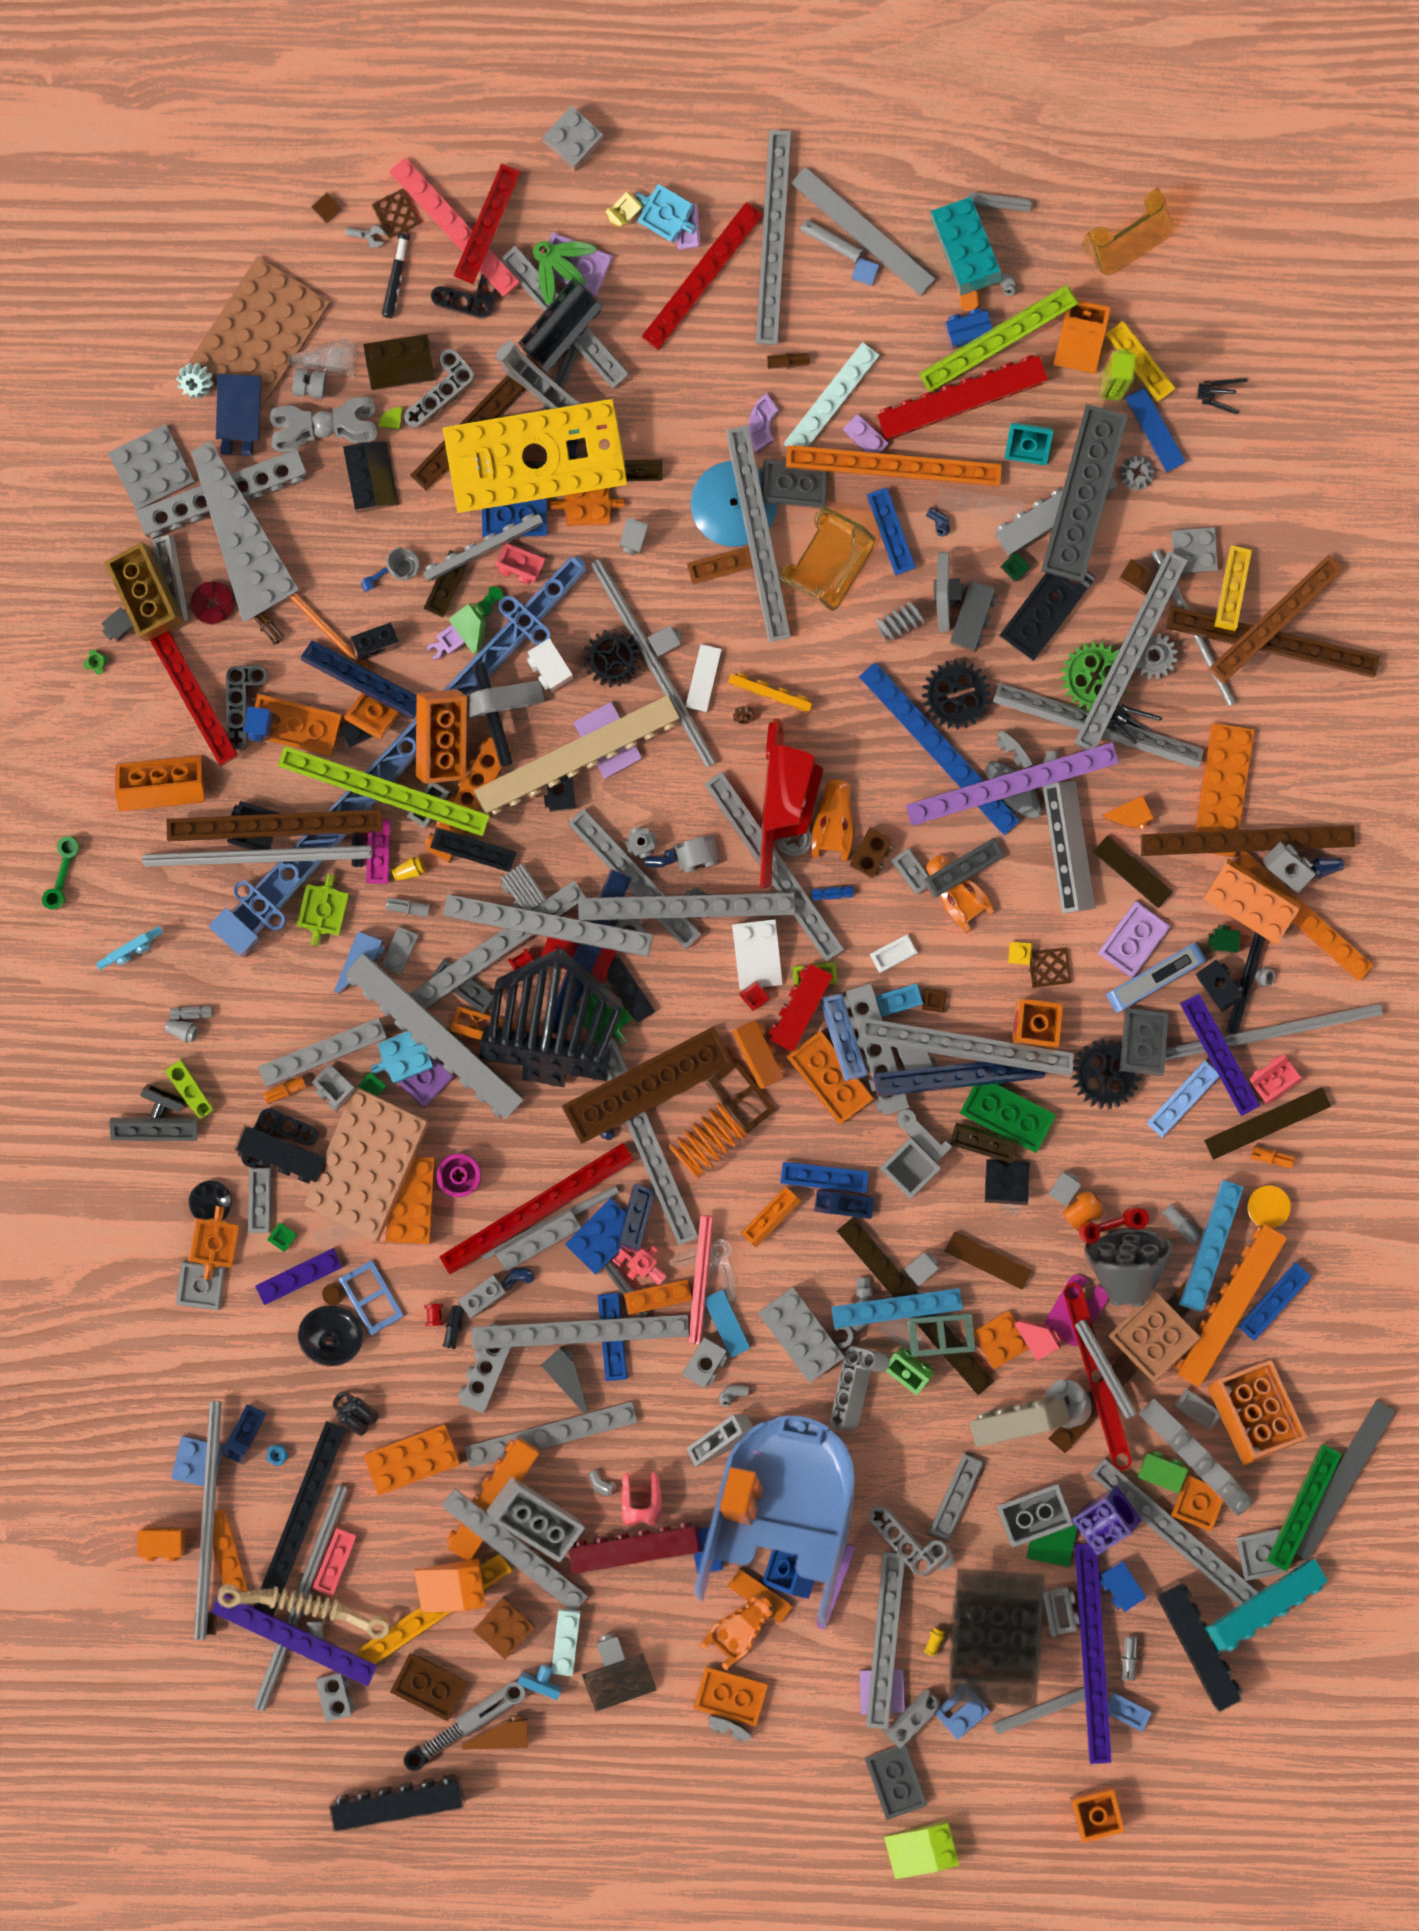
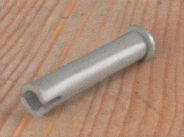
M808 219L804 221L800 229L801 232L850 258L854 264L862 254V248H856Z

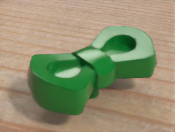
M491 586L484 599L476 603V605L478 604L483 609L484 616L491 615V606L495 601H499L504 597L503 591L499 587Z

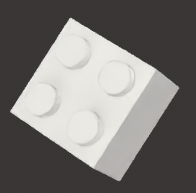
M550 638L527 652L529 656L527 662L533 672L538 670L541 676L538 679L545 690L550 689L551 692H554L573 680L572 673Z

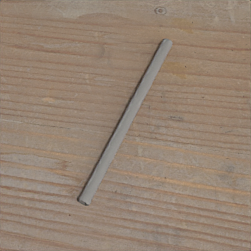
M615 1185L571 1207L570 1210L575 1216L619 1194V1191ZM551 1218L509 1238L500 1245L491 1249L490 1251L482 1255L483 1260L485 1261L495 1256L496 1250L512 1242L513 1240L519 1238L520 1236L526 1234L527 1232L538 1227L539 1225L545 1223Z

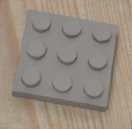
M166 424L108 452L136 510L147 507L195 483Z

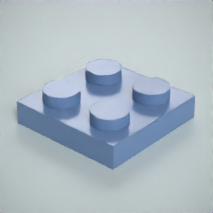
M181 1436L171 1479L204 1487L206 1441ZM219 1445L218 1470L224 1449L222 1445Z

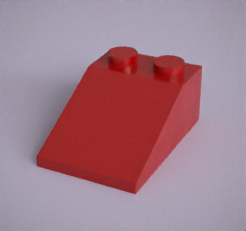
M548 937L541 957L556 949H562L569 956L573 957L578 943ZM602 948L591 975L600 983L604 984L615 950Z

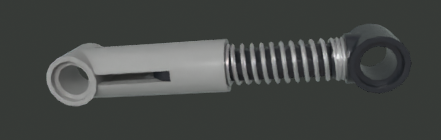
M518 1680L508 1682L505 1686L457 1717V1723H453V1726L450 1725V1728L447 1727V1730L444 1729V1732L441 1731L440 1735L437 1733L438 1736H434V1739L431 1738V1741L428 1740V1743L424 1742L423 1745L410 1748L404 1756L405 1767L410 1771L420 1770L424 1764L433 1758V1755L436 1756V1753H439V1750L442 1751V1748L446 1749V1746L449 1747V1744L452 1745V1742L455 1743V1740L462 1738V1736L471 1735L514 1705L520 1703L525 1696V1687L518 1684ZM511 1687H517L520 1690V1695L513 1698L509 1695L508 1690ZM502 1698L505 1699V1701H503L490 1711L487 1710L489 1707H491L493 1704H495ZM417 1754L420 1756L421 1762L419 1764H412L409 1756Z

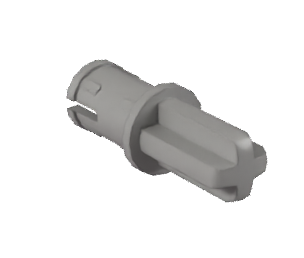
M391 897L387 899V910L406 913L405 916H408V914L425 918L428 916L430 904L412 902L411 899L408 901Z
M1172 1204L1162 1212L1175 1226L1174 1230L1177 1229L1190 1243L1198 1239L1200 1235L1188 1223V1218H1184Z
M1133 1636L1124 1638L1123 1657H1121V1660H1123L1121 1679L1126 1681L1128 1679V1672L1129 1681L1136 1680V1661H1138L1136 1657L1137 1638Z

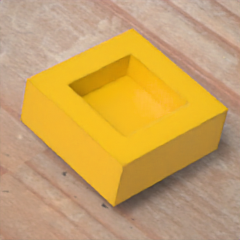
M1010 942L1008 963L1031 965L1033 944Z

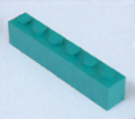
M1315 1559L1305 1561L1207 1626L1206 1630L1218 1650L1227 1649L1231 1651L1239 1646L1238 1642L1243 1638L1247 1640L1256 1634L1255 1630L1259 1627L1263 1629L1273 1623L1272 1619L1277 1615L1282 1617L1290 1612L1289 1607L1292 1605L1298 1606L1307 1600L1305 1597L1310 1593L1314 1595L1323 1590L1322 1585L1327 1583L1328 1580Z

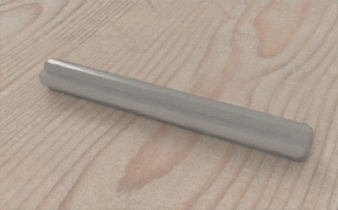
M1086 1320L1076 1323L1079 1334L1125 1418L1128 1419L1134 1416L1136 1411Z
M1084 1687L995 1722L993 1724L995 1732L1001 1734L1085 1700Z

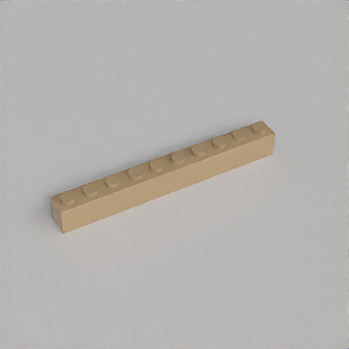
M667 695L475 789L474 795L484 814H490L491 817L503 811L502 807L508 804L510 807L521 803V798L528 794L531 798L541 793V788L547 785L549 788L561 783L560 778L566 775L568 778H572L580 773L579 769L585 766L590 769L598 765V760L604 757L607 759L615 757L619 754L618 750L624 747L626 750L637 746V741L642 738L649 740L657 736V731L663 728L667 731L677 726L675 722L679 720V716Z

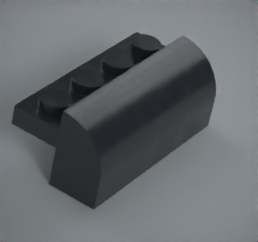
M573 277L518 343L523 351L534 358L544 371L548 372L550 368H554L557 365L561 355L572 347L573 341L578 335H582L585 332L589 322L600 314L603 303L594 293Z

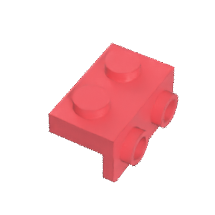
M506 543L495 566L499 569L498 573L508 577L513 574L519 577L518 581L530 585L531 582L536 584L545 559Z
M1285 1054L1272 1059L1268 1066L1255 1071L1250 1078L1252 1087L1266 1105H1269L1302 1081L1301 1076L1289 1063Z

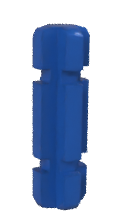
M853 886L823 888V890L820 888L813 889L811 891L812 900L852 898L854 896Z

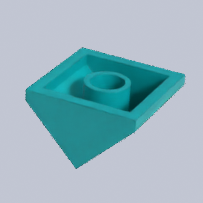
M1011 422L1004 459L1047 466L1054 429Z

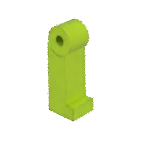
M182 1059L164 1071L200 1120L214 1111L209 1100Z

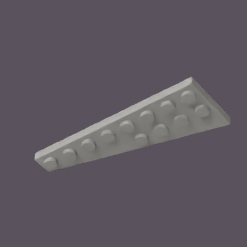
M208 441L191 451L241 618L245 623L296 593L299 589L211 441Z

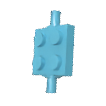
M660 184L656 186L654 192L649 197L644 196L640 192L636 193L640 198L636 196L635 198L644 205L642 214L637 221L672 243H675L683 229L692 235L695 234L694 230L697 231V226L688 222V218L695 207L694 204Z
M158 925L151 931H147L146 934L143 933L106 955L107 957L96 962L97 967L101 971L110 964H126L132 960L131 956L133 954H142L151 948L149 945L153 943V939L164 933Z
M409 1031L378 1043L382 1062L370 1066L373 1075L386 1070L393 1084H397L434 1067L430 1055L426 1052L428 1048L422 1043L418 1045L410 1037L412 1034Z

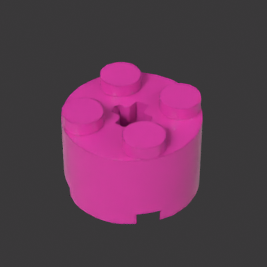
M453 1154L441 1162L437 1170V1181L440 1188L450 1196H468L478 1188L481 1182V1169L472 1157L465 1154ZM457 1169L465 1173V1177H462L461 1182L453 1177L457 1173Z

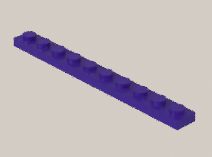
M1089 1544L1074 1545L1089 1764L1112 1763L1098 1556Z

